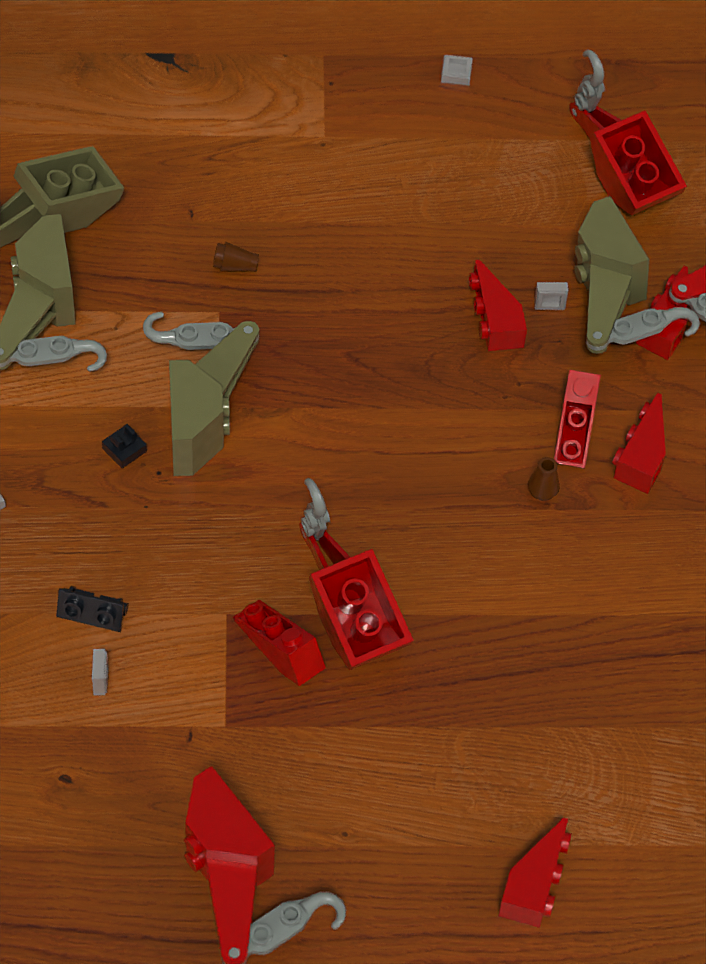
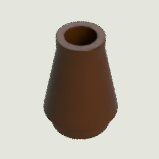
M226 241L225 244L217 243L213 267L220 268V271L256 272L259 254L252 253Z
M542 458L528 481L529 491L534 498L541 501L552 499L560 489L557 472L558 465L553 458Z

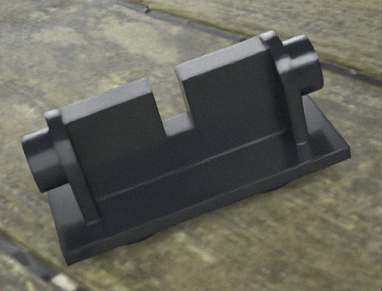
M71 586L69 589L60 588L56 617L121 632L123 616L127 614L129 603L123 602V598L116 599L100 595L99 598L94 597V593L75 589L74 586Z

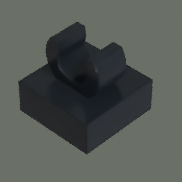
M126 424L102 441V449L123 469L147 452V444Z

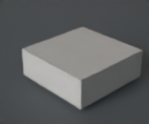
M444 55L441 82L469 86L473 58Z
M537 282L534 308L536 310H565L568 282Z
M93 649V695H106L108 656L105 649Z

